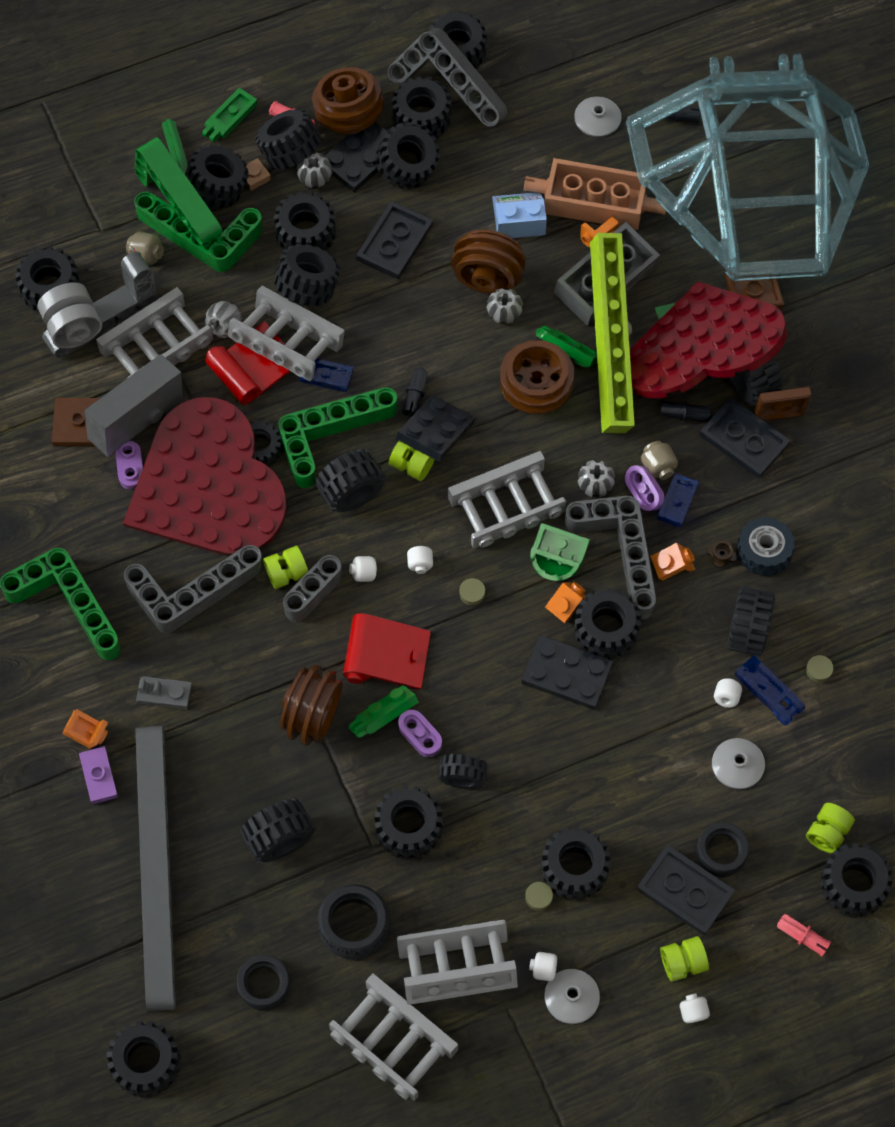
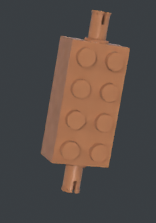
M553 158L550 176L547 180L526 176L524 191L544 194L545 212L548 215L604 224L613 217L619 222L618 227L627 222L634 230L639 228L641 213L647 211L665 215L668 200L647 197L645 193L648 174Z

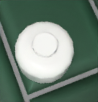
M416 546L408 550V568L415 571L417 574H424L433 567V553L429 547Z
M371 556L355 557L353 563L349 566V572L353 575L355 581L371 582L376 577V561Z
M722 679L717 683L714 699L723 707H735L739 703L742 687L733 679Z
M538 952L535 959L530 961L529 970H533V977L537 980L553 981L556 974L557 956L552 953Z
M696 993L687 995L686 1000L680 1003L682 1018L686 1023L702 1021L710 1016L706 998L697 997Z

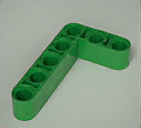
M156 137L135 150V173L144 186H148L153 182L156 183L198 244L202 246L223 233L215 216L159 138Z
M141 192L134 200L137 216L140 221L218 272H226L231 269L263 232L261 213L255 208H247L236 217L219 237L217 236L201 246L171 205L150 192Z
M380 388L283 416L278 423L279 432L295 484L300 488H309L316 482L315 463L308 441L394 417L398 410L396 392L391 388ZM385 401L391 402V404L389 405H383L381 403ZM360 408H365V409H367V410L364 411V412L358 411V409H360ZM335 415H343L342 418H334ZM313 421L319 422L317 425H310ZM288 428H294V429H295V430L292 431V432H287V431H285V430L288 429ZM296 449L302 450L300 453H293L292 451ZM301 471H309V472H310L309 474H306V475H301V474H299Z
M51 549L2 576L0 587L5 599L10 603H20L57 584L98 655L104 660H113L119 656L121 647L117 634L65 549ZM64 561V564L61 566H54L56 562ZM35 573H42L38 578H31ZM76 581L75 585L66 586L68 582ZM13 585L19 586L16 590H8ZM82 601H88V602H89V603H88L86 606H84V607H79V606H78V604H79L80 602H82ZM95 621L101 622L97 627H90L91 623ZM106 642H113V645L109 648L102 647Z

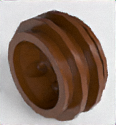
M345 67L326 74L318 82L312 95L317 120L324 127L339 134H352L370 127L378 119L384 106L379 80L366 70L357 67Z
M487 229L474 230L461 237L455 243L454 254L451 258V267L459 282L470 289L487 294L496 293V290L500 288L509 290L515 287L522 280L523 269L526 263V257L518 242L501 232Z
M530 340L518 344L506 353L500 365V389L504 398L515 409L525 413L545 414L557 410L568 400L573 390L574 366L570 357L559 346L550 342ZM557 375L559 379L553 381L551 377ZM519 376L523 380L518 382L515 377Z
M314 665L310 670L303 667L293 684L289 685L282 702L283 711L280 721L281 729L287 730V739L295 740L301 734V744L306 746L310 745L313 740L320 743L324 739L336 714L343 689V681H336L335 671L328 670L322 677V666Z

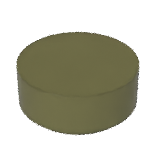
M475 578L463 581L459 589L461 600L467 605L481 603L485 597L484 584Z
M822 655L812 657L806 667L807 676L817 683L829 680L833 672L831 660Z
M543 882L532 883L527 888L525 894L527 905L536 911L547 909L553 898L551 888Z

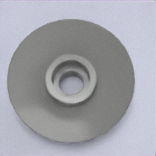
M590 97L583 100L577 106L574 116L575 123L586 135L605 137L614 133L620 126L621 111L608 98Z
M733 738L724 741L716 748L712 757V769L716 778L725 786L733 789H746L752 787L761 779L765 769V759L761 750L754 743L746 739ZM736 757H741V758H743V759H744V763L738 764V763L735 761V758H736Z
M566 969L556 973L554 980L547 983L544 998L546 1007L553 1017L563 1023L578 1024L588 1020L596 1012L600 993L596 982L590 975L581 970ZM569 990H575L577 991L578 996L576 998H570L567 992Z

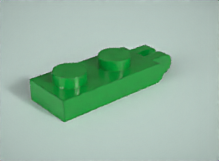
M238 88L205 122L206 128L203 130L202 135L206 138L209 137V140L212 142H216L220 137L225 139L258 105L257 99L241 88Z
M542 326L536 330L537 337L559 346L571 358L575 359L574 362L579 366L591 367L597 363L596 351L556 329L553 330L548 326Z
M402 685L357 715L355 721L349 725V730L359 738L367 733L372 734L419 702L415 694Z

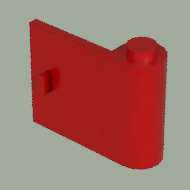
M264 321L255 330L264 334L270 326ZM276 334L273 340L285 345V343ZM240 343L234 344L228 350L224 346H215L207 352L205 363L242 405L249 404L291 372Z
M355 614L351 626L343 676L347 678L348 682L353 684H362L363 681L372 677L420 690L431 631L373 615Z

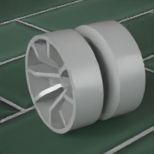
M65 283L56 286L46 292L38 301L37 307L44 323L47 325L49 335L54 345L59 348L80 346L93 339L102 328L100 317L95 307L92 306V300L83 284Z

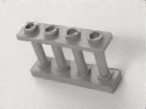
M264 286L257 290L256 309L243 323L235 318L229 321L228 336L231 339L308 381L314 378V361L327 347L338 352L343 345L345 332L344 329L296 303L290 302L288 299ZM264 314L277 319L264 334L252 328ZM285 325H288L297 330L289 341L283 345L273 340L276 334ZM308 336L318 343L306 356L295 352L294 349Z
M176 287L97 338L96 341L99 352L104 358L114 354L131 374L130 376H132L140 369L122 347L131 341H135L152 361L159 355L142 335L149 329L155 328L171 347L170 350L162 355L173 365L186 361L192 353L207 347L213 340V334L209 325L199 329L182 309L185 307L183 293ZM175 315L190 332L191 336L179 342L162 322L164 319Z
M541 451L448 488V500L451 506H463L475 530V533L471 535V545L473 548L487 547L494 540L502 537L509 538L521 529L536 527L541 521L548 518L556 519L565 512V498L562 497L554 500L541 475L545 462ZM526 477L532 478L545 504L531 509L518 481ZM504 486L509 487L522 514L508 519L495 493L496 489ZM481 495L486 496L499 522L488 528L484 527L472 503L474 498Z
M490 921L398 936L399 958L409 959L412 976L404 978L407 1005L518 987L515 961L505 962L501 943L508 941L506 921ZM490 945L494 964L477 966L474 947ZM463 949L466 968L450 971L447 951ZM436 953L439 972L423 975L419 956Z
M372 974L366 980L368 996L342 1026L334 1020L330 1022L329 1027L332 1031L330 1036L343 1046L346 1043L353 1049L352 1055L364 1064L367 1061L374 1067L372 1071L384 1082L387 1079L395 1085L394 1090L402 1098L407 1100L410 1097L415 1101L418 1098V1091L413 1087L439 1056L447 1055L451 1059L458 1051V1044L411 1004L407 1005L405 999L375 974ZM382 1001L389 1007V1013L361 1044L349 1033L376 1002L380 1003ZM404 1019L411 1025L409 1027L410 1031L384 1062L381 1061L371 1050L397 1020L401 1021ZM425 1037L432 1043L430 1045L431 1050L404 1080L392 1069L418 1038L422 1039Z

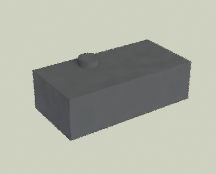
M625 222L613 233H622L626 292H628L656 267L660 254ZM591 252L557 280L553 292L587 326L595 320Z
M160 354L84 410L88 440L108 457L152 423L155 424L160 421L164 414L183 401L181 371Z

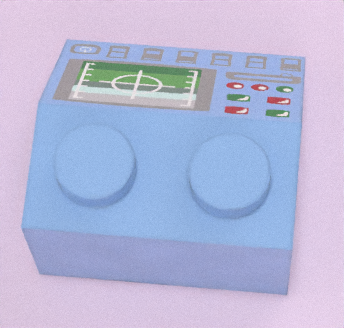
M541 193L492 196L498 232L511 238L546 235L547 219L544 199Z

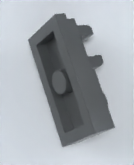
M143 676L140 678L136 703L188 710L193 687L192 682Z

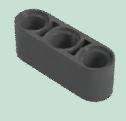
M327 555L321 558L285 595L283 605L285 616L288 620L300 622L305 619L340 583L342 568L341 562L337 557ZM328 568L336 570L331 574L324 572ZM310 586L319 587L316 591L307 590ZM295 603L301 605L299 609L289 608Z

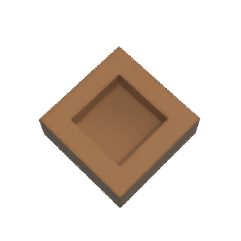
M258 158L246 165L249 171L246 185L250 191L271 180V175Z

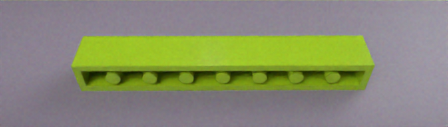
M597 233L590 242L601 427L602 433H627L634 427L622 233Z

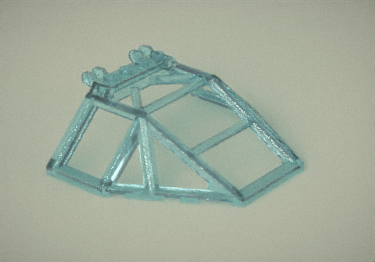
M781 54L778 60L780 70L734 72V62L732 57L729 56L724 58L725 73H720L718 58L711 57L709 63L711 75L628 116L626 121L639 182L644 188L648 187L656 195L655 199L680 226L684 225L692 233L691 237L702 249L705 247L726 269L725 273L733 281L826 275L869 168V161L854 106L816 77L809 75L803 69L804 62L801 54L793 55L794 70H789L787 55ZM698 101L707 140L653 166L645 127ZM787 101H805L809 117L788 104ZM769 102L806 127L804 129L727 132L751 103ZM821 102L841 116L849 148L829 134ZM738 104L719 126L715 105ZM815 138L814 195L731 199L723 142ZM840 160L854 169L849 183ZM696 163L679 196L676 198L660 180ZM711 167L722 238L720 243L688 210ZM830 173L842 199L832 226ZM815 204V258L740 263L733 214L734 208Z

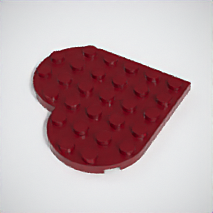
M697 282L629 349L632 392L646 398L667 397V393H673L678 390L684 392L694 387L707 376L718 378L734 377L735 372H742L747 369L751 372L761 367L780 351L786 341L788 332L782 312L772 304Z
M200 397L176 406L160 423L123 524L125 527L221 555L231 556L247 545H254L258 548L268 545L283 526L287 511V500L284 488L277 475L264 463L253 459L255 454V436L248 419L242 411L225 400Z

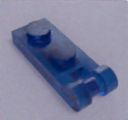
M753 655L735 671V676L776 715L783 725H788L796 713L800 714L805 709L804 703L756 656ZM784 700L789 704L786 709L780 705Z

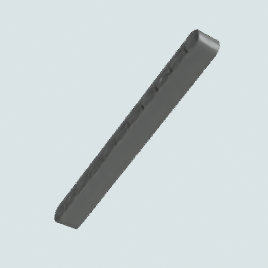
M163 725L136 727L147 1012L175 1010L176 996Z

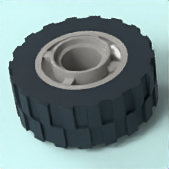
M755 518V520L749 521L741 529L737 544L738 559L741 560L744 567L749 569L748 571L755 572L757 575L772 576V574H778L781 570H785L788 567V563L792 560L795 548L793 532L784 522L782 523L776 518ZM765 544L770 546L771 548H764L761 545Z

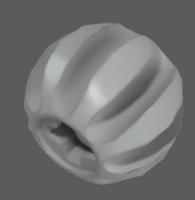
M316 152V154H312L309 158H305L303 162L297 164V176L301 183H305L306 187L312 188L317 186L319 188L330 180L332 166L328 158Z
M497 289L496 293H491L487 300L488 305L486 308L488 314L499 324L501 322L506 324L513 323L514 319H518L522 313L523 303L520 295H516L515 290Z
M220 301L211 305L206 312L205 324L211 327L213 335H217L219 338L229 337V321L235 318L241 322L242 315L236 305L230 304L227 301Z
M594 460L588 461L586 466H582L578 473L579 487L581 490H586L585 494L590 497L592 495L605 496L607 494L606 491H611L615 484V474L612 467H607V463L602 460L599 463H596Z

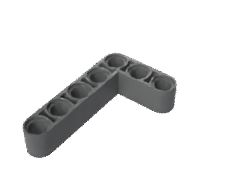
M434 28L423 33L388 68L390 80L398 84L414 77L431 61L484 125L494 126L507 117L506 105L442 29ZM430 36L434 37L436 45L431 43ZM415 51L419 53L420 61L416 59ZM446 54L451 58V64L446 61ZM400 66L404 69L405 75L401 74ZM461 72L465 74L466 82L461 79ZM476 91L481 94V100L476 97ZM491 109L496 112L497 118L491 115Z
M131 252L121 261L125 285L93 303L92 306L95 307L102 322L100 332L93 339L77 347L59 348L54 345L48 330L43 333L42 339L56 358L67 356L158 300L153 271L139 252Z
M619 496L576 501L569 504L565 516V526L569 531L582 533L617 528L628 595L632 597L631 603L645 601L649 604L647 607L638 605L637 611L641 613L640 620L650 618L654 612L656 596L638 501L632 496ZM629 509L633 513L625 514L622 510ZM604 512L607 514V516L600 517L597 515V513ZM579 515L582 519L575 520L571 516ZM633 532L637 536L629 537L625 533ZM637 555L641 559L633 560L629 556ZM635 578H641V579H643L645 582H644V583H636L633 579H635Z
M247 545L169 597L162 591L146 568L140 564L129 565L124 571V579L129 592L156 628L163 633H170L257 576L263 569V560L258 547ZM249 558L256 559L254 563L245 562ZM228 572L235 573V575L230 578L224 576ZM135 577H142V580L139 582L131 581ZM207 586L214 587L210 592L203 591ZM149 596H157L153 601H146V598ZM186 600L193 601L189 606L181 605ZM169 614L172 616L168 620H160L163 615Z

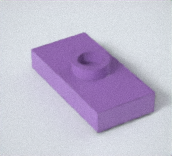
M105 746L79 753L92 805L118 798Z

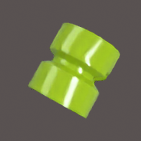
M398 441L391 453L389 465L401 472L407 470V475L422 481L429 473L435 459Z
M297 545L284 550L281 556L276 553L263 558L265 569L275 590L288 585L290 579H293L295 582L301 580L308 572L305 560Z
M825 803L817 815L818 821L813 822L806 834V838L818 849L832 854L835 850H839L844 841L842 835L849 833L855 819L844 808L833 803Z
M698 936L683 940L681 946L673 943L660 948L662 962L671 982L686 978L688 972L696 975L709 970L706 951Z

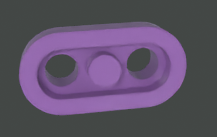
M128 441L116 450V462L120 484L126 489L133 490L136 489L142 473L143 461L139 445L133 441ZM126 450H132L130 454H124ZM129 472L135 473L133 476H127Z
M631 466L625 474V482L634 498L638 501L639 506L646 511L660 509L664 503V493L653 475L645 466Z
M407 710L400 715L398 721L399 730L417 752L424 757L437 755L442 748V738L427 719L416 710ZM409 723H415L417 725L414 729H410L407 727ZM426 742H432L434 744L431 748H427L424 746Z

